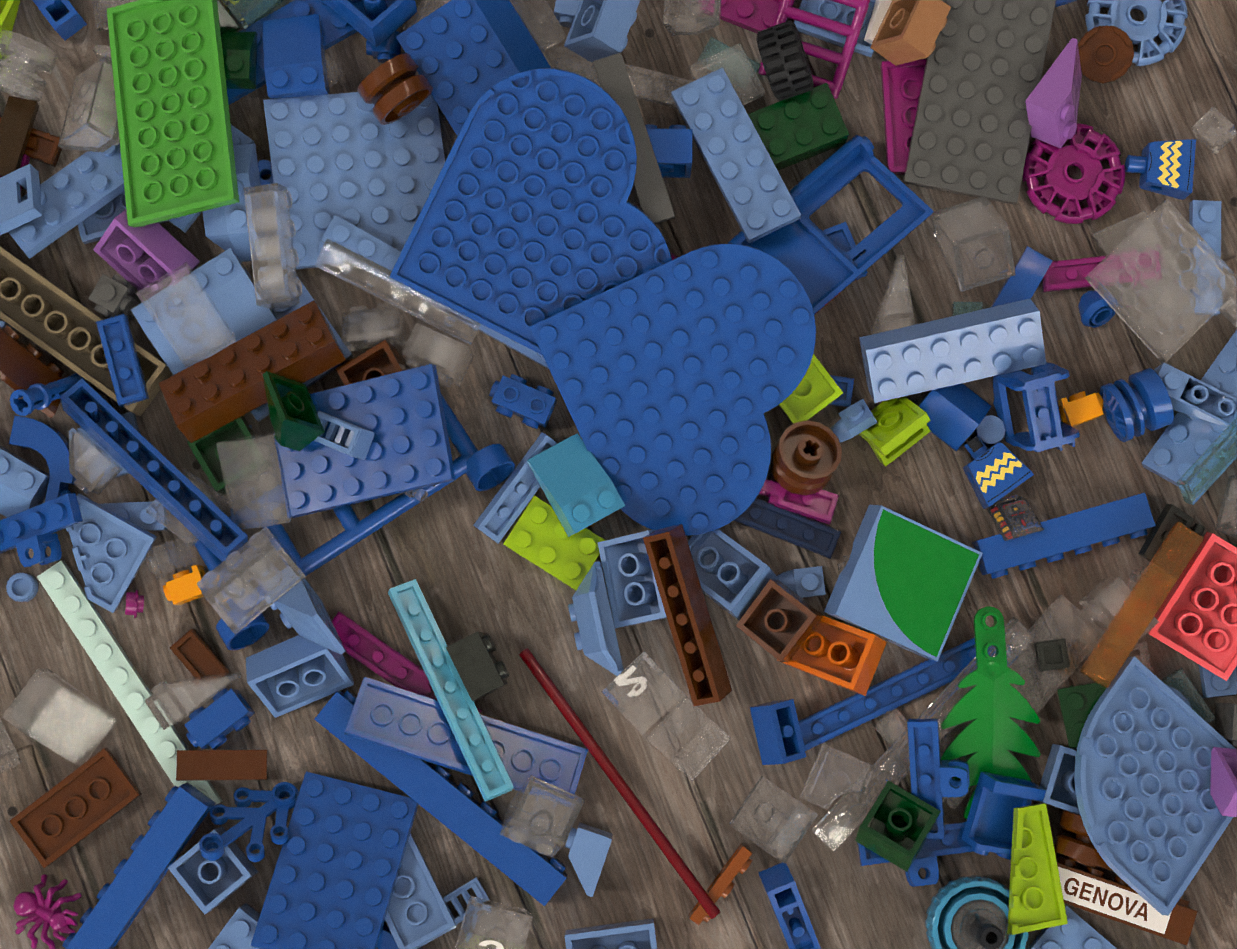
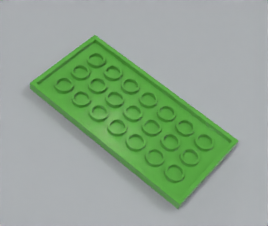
M137 0L108 8L107 18L128 225L131 227H141L239 203L217 0Z

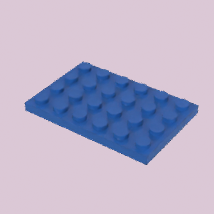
M434 364L310 394L317 414L321 411L374 432V438L364 460L351 457L316 441H312L301 451L280 446L276 440L287 514L290 518L456 480L437 369ZM329 421L323 434V438H325L328 428L330 426L331 422ZM348 433L347 438H346V440H345L344 446H345L346 441H347V439H348L349 433Z
M306 771L288 826L289 839L282 845L250 946L257 949H376L419 804L406 796Z

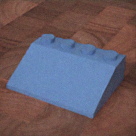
M231 248L131 309L144 333L173 375L277 320L245 266Z

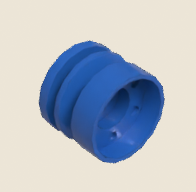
M1151 368L1130 375L1128 383L1123 379H1119L1114 384L1108 383L1100 388V395L1103 399V411L1113 433L1122 442L1131 440L1134 436L1144 435L1145 427L1152 432L1173 423L1174 413L1170 396L1160 376Z

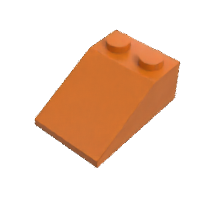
M823 616L789 662L782 663L866 696L887 642L874 634Z

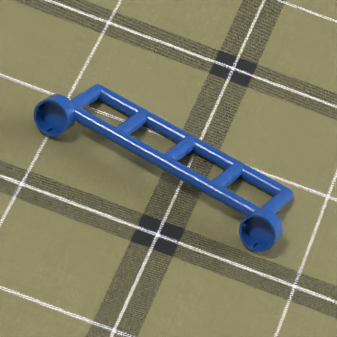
M441 394L448 437L461 455L453 460L456 479L466 474L477 491L489 490L505 481L514 471L515 463L503 445L492 444L478 451ZM453 481L403 492L362 520H359L351 505L334 508L333 511L345 531L303 558L273 508L285 501L283 482L230 515L229 518L240 529L259 519L286 567L294 563L302 575L306 577ZM196 538L195 547L231 609L216 625L220 637L228 650H239L255 643L269 630V624L259 606L267 602L265 595L268 592L264 583L243 595L228 567Z

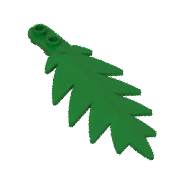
M983 607L974 616L977 669L970 672L958 683V688L974 687L953 706L940 725L942 729H946L973 720L953 739L941 755V760H953L974 753L966 761L969 765V787L977 785L981 772L1031 781L1024 767L1009 751L1034 757H1040L1041 755L1025 731L1009 718L1034 724L1040 723V719L1032 706L1010 685H1024L1025 680L1016 671L1007 667L1004 617L995 607ZM987 616H991L994 619V624L991 627L986 625L985 620ZM991 645L996 649V654L993 657L989 656L987 652ZM953 777L954 780H961L959 777ZM975 790L969 798V801L963 814V817L965 819L968 818Z

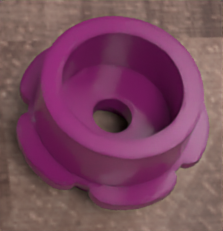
M138 590L126 592L125 615H134V618H137V613H143L144 595H138Z

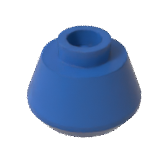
M1099 290L1084 293L1078 304L1082 324L1093 328L1102 326L1111 320L1115 315L1117 302L1113 297Z

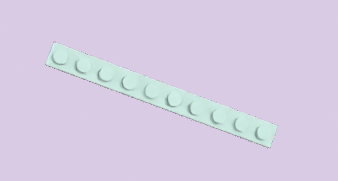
M59 561L38 575V580L173 785L179 787L188 782L216 802L215 805L220 804L223 800L210 781H176L177 750H189L93 603L87 599L85 591L65 561Z

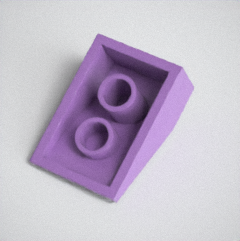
M1072 38L1025 101L1029 125L1032 126L1031 137L1058 148H1062L1067 139H1071L1077 129L1082 80L1077 39Z

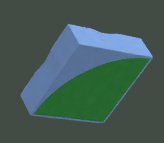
M869 505L853 541L850 558L837 579L824 613L857 628L878 634L888 642L923 658L938 661L983 553L882 505Z

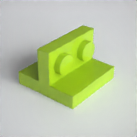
M904 396L883 401L871 410L878 423L859 433V435L869 443L879 461L886 467L931 432L927 426V423L931 420L923 409Z

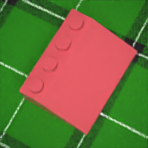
M1206 532L1144 631L1225 681L1229 679L1237 666V547L1213 533Z

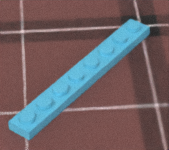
M414 579L390 588L388 595L484 801L486 802L512 791L514 786L475 703L471 700L446 649L447 644L417 580Z

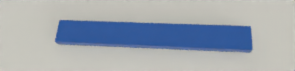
M975 637L942 652L938 661L928 659L869 687L866 696L856 693L799 720L805 751L977 669ZM992 645L987 650L989 656L993 657L996 654V649Z

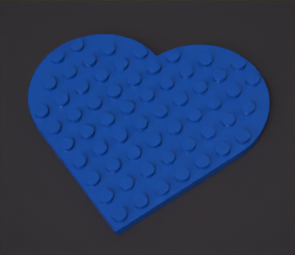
M539 68L519 72L505 78L490 88L477 101L467 116L389 277L542 355L529 326L671 261L672 257L667 242L656 224L641 209L627 201L635 180L637 166L636 144L629 121L615 99L592 80L574 72L555 68Z
M725 243L709 245L690 251L529 326L587 451H591L624 502L625 506L621 510L631 519L651 530L682 524L686 536L711 532L729 524L747 510L758 496L766 480L771 459L770 432L764 413L782 403L800 384L811 363L816 340L813 308L803 285L796 275L778 259L762 250L747 245Z

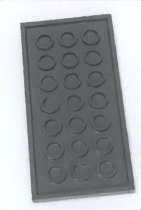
M942 0L951 9L946 17L947 23L939 32L935 41L936 47L933 53L926 59L903 183L1015 205L1018 201L1032 128L1029 125L1025 101L1041 80L1056 0Z

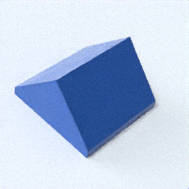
M963 383L930 390L918 405L927 413L931 420L927 423L931 433L954 451H957L974 432L991 408L990 404Z

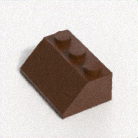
M8 325L4 328L0 326V379L16 391L18 389L28 390L31 385L36 383L46 385L63 379L62 374L64 370L51 360L47 364L40 358L43 354L31 343L25 346L18 340L21 336ZM61 400L52 401L47 408L41 411L52 418L56 414Z

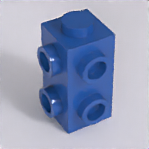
M511 374L510 378L503 375L500 382L497 380L494 382L489 396L493 397L491 402L493 406L497 407L495 410L497 413L509 418L513 414L523 418V424L534 429H538L539 425L546 428L557 403V399L552 396L553 391L539 385L536 389L526 385L527 380Z
M225 688L212 698L214 702L207 708L202 706L189 715L191 720L184 726L189 731L186 736L194 747L200 746L201 749L212 748V750H215L227 741L225 736L235 729L238 732L251 722L249 718L255 712L239 690L232 688L228 690Z

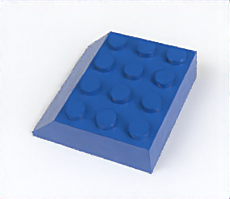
M451 0L396 36L405 53L410 54L417 64L418 74L424 75L432 85L431 95L457 136L460 133V126H463L477 101L498 82L519 72L551 68L510 0Z

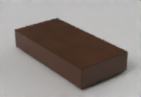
M190 629L170 647L172 652L207 692L212 690L231 673L195 629Z

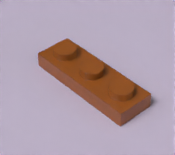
M742 843L706 890L714 903L717 902L720 896L724 899L728 896L735 885L732 882L738 872L743 874L753 861L749 858L752 854L751 850ZM699 902L696 903L688 914L689 919L698 926L703 920L707 923L711 919Z

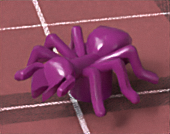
M43 874L41 882L34 885V892H21L14 900L13 907L16 914L28 917L16 923L18 928L15 930V933L19 935L25 930L26 924L35 923L27 933V937L32 941L31 948L33 949L37 948L38 938L34 934L42 924L43 928L40 938L50 949H56L54 941L47 936L49 926L54 930L53 936L61 941H65L66 938L60 935L59 932L66 934L74 933L75 930L71 929L70 925L78 926L77 922L67 915L77 916L78 913L69 909H65L62 912L60 905L76 901L82 897V894L77 893L72 896L60 897L57 901L52 900L53 894L56 891L62 890L68 883L66 879L62 880L59 885L50 887L47 892V898L44 899L41 889L46 886L47 875Z

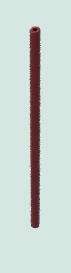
M528 648L522 651L519 656L700 905L711 919L716 917L721 912L531 651Z

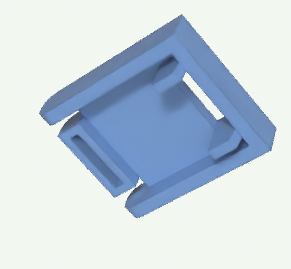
M31 164L0 178V235L43 215L39 171ZM20 185L27 190L28 199L22 202Z

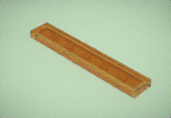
M1180 522L1175 523L1080 670L1081 673L1102 687H1109L1204 540L1202 536Z

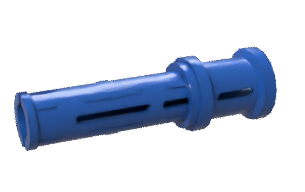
M75 373L46 385L36 383L31 385L28 390L18 389L11 394L10 405L16 414L20 416L29 415L34 409L42 410L47 408L52 401L60 399V396L80 379H85Z

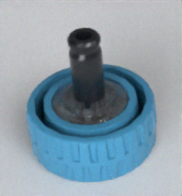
M971 875L970 877L963 876L957 880L949 881L947 885L941 887L938 893L933 896L926 912V936L932 949H1026L1029 934L1028 932L1015 935L1007 934L1009 889L1003 884L986 877Z

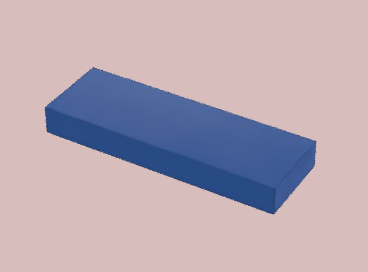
M121 314L97 321L96 324L118 405L122 407L149 399L127 315Z

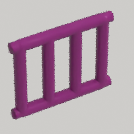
M781 0L773 26L784 23L787 18L847 37L842 53L802 41L805 54L838 64L832 81L812 75L814 88L827 83L833 98L837 99L842 89L870 0H831L856 8L851 25L791 7L793 0ZM761 60L760 68H759L758 73H759L760 75H766V72H765V69H764V66H763V63H762V60Z

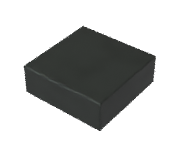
M1065 638L1034 643L1039 672L1070 668Z

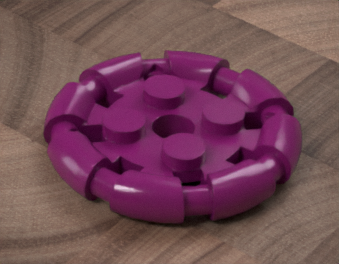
M1077 123L1074 136L1071 139H1067L1070 145L1062 146V148L1035 139L1031 144L1033 148L1030 153L1026 154L1022 175L1023 182H1026L1028 187L1026 194L1032 204L1042 214L1046 212L1052 215L1055 221L1066 224H1082L1083 220L1090 218L1092 221L1096 220L1112 209L1116 204L1115 198L1118 194L1122 193L1125 182V165H1121L1119 158L1121 153L1109 136L1105 133L1101 135L1094 131L1092 126ZM1087 140L1095 144L1094 150L1084 145ZM1042 153L1051 155L1048 161L1040 158ZM1108 160L1110 168L1103 170L1100 161ZM1069 166H1076L1081 170L1082 175L1080 179L1075 180L1068 176L1067 169ZM1045 176V185L1039 186L1037 178ZM1101 184L1107 188L1105 194L1098 190ZM1055 196L1065 200L1061 207L1052 203ZM1086 199L1088 207L1081 209L1079 203Z

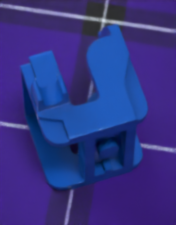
M1046 362L1045 365L1031 367V375L1018 370L993 376V405L998 418L1003 421L1005 427L1004 438L1007 443L1026 451L1041 452L1054 447L1062 451V445L1065 444L1075 447V438L1080 436L1079 430L1061 421L1055 381L1070 376L1068 370ZM1006 387L1014 391H1022L1029 432L1014 434Z

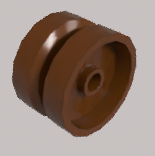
M404 53L389 59L372 71L358 86V93L365 103L375 104L373 114L382 125L393 123L413 111L428 98L433 90L432 85L424 75H415L418 66L410 54Z
M809 420L795 422L786 428L771 456L770 467L775 480L782 488L793 494H815L827 486L841 461L842 448L834 432L820 422Z
M1063 810L1059 825L1065 830L1076 833V837L1072 838L1062 834L1057 835L1054 840L1055 852L1069 856L1070 860L1096 868V866L1113 871L1095 849L1083 825L1081 816Z

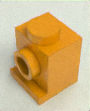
M1085 391L1069 396L1070 402H1068L1066 397L1058 400L1061 421L1071 427L1104 415L1102 411L1103 399L1099 393L1086 395Z
M191 566L192 573L188 569L173 574L174 580L168 581L163 585V591L169 602L172 601L173 605H183L213 593L203 566Z

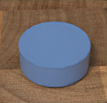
M993 415L985 416L980 425L975 429V435L979 436L985 445H994L1001 441L1005 435L1003 421Z
M16 573L9 578L6 590L11 599L18 602H27L36 596L38 582L31 574Z

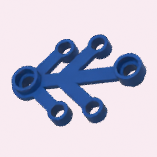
M289 782L278 783L272 791L249 790L242 787L234 792V801L237 807H226L222 804L214 805L210 809V818L213 824L222 825L228 819L241 821L222 835L209 833L203 836L199 842L202 857L209 861L218 860L224 854L226 846L252 829L251 840L246 847L247 858L251 862L261 861L265 857L263 838L266 819L275 811L276 821L270 830L271 840L277 845L288 841V813L290 809L295 807L299 794L298 789ZM241 796H247L246 799H238ZM252 802L265 803L259 808H247ZM217 813H224L222 816L219 817L214 816ZM278 832L284 833L282 836L275 835ZM255 849L260 850L257 854L251 853Z

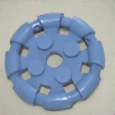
M1088 0L1087 2L1089 12L1085 15L1087 31L1094 27L1107 25L1118 27L1127 33L1132 43L1138 44V51H1134L1132 63H1135V66H1146L1164 59V55L1168 52L1172 53L1185 35L1187 27L1184 23L1188 17L1185 0H1165L1163 3L1161 0ZM1103 7L1109 8L1108 15L1100 14V9ZM1132 9L1141 10L1144 14V20L1135 21L1132 19L1130 11ZM1167 16L1173 18V23L1166 22ZM1157 35L1162 40L1160 45H1157L1153 40Z

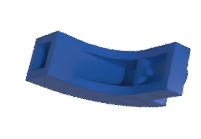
M14 415L9 444L38 451L48 464L49 483L45 502L71 493L68 490L69 485L80 486V462L69 440L57 429L45 423Z

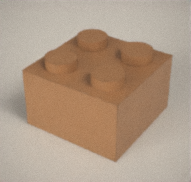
M892 0L870 48L895 66L928 58L936 47L935 41L939 32L947 23L946 17L951 7L942 0Z

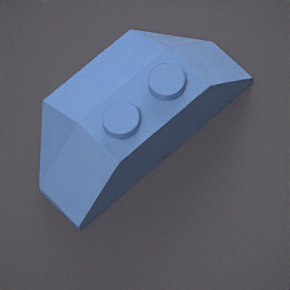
M235 145L233 149L239 203L202 211L205 236L225 251L231 248L241 262L270 259L256 145Z
M598 561L594 562L572 596L573 604H568L571 622L577 621L579 632L574 633L577 650L583 649L585 656L620 678L624 674L602 566L601 562Z

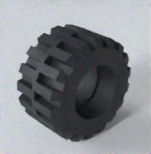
M789 20L758 31L756 41L774 96L779 101L812 91L814 82L796 25Z

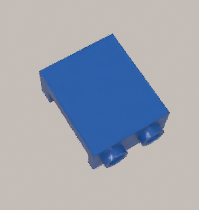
M981 772L961 839L972 846L971 850L975 853L988 855L989 852H993L1002 858L1011 860L1014 808L1031 805L1032 800L1043 802L1046 790L1030 780Z

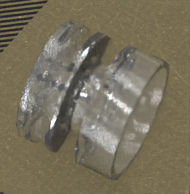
M1 30L0 55L4 59H0V90L18 98L37 102L41 101L43 93L37 88H46L47 82L38 76L37 72L51 74L59 56L47 46L29 37L12 31Z

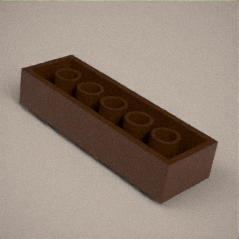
M313 300L159 383V386L176 426L192 443L267 403L263 373L266 371L304 383L344 362L346 358L325 316Z

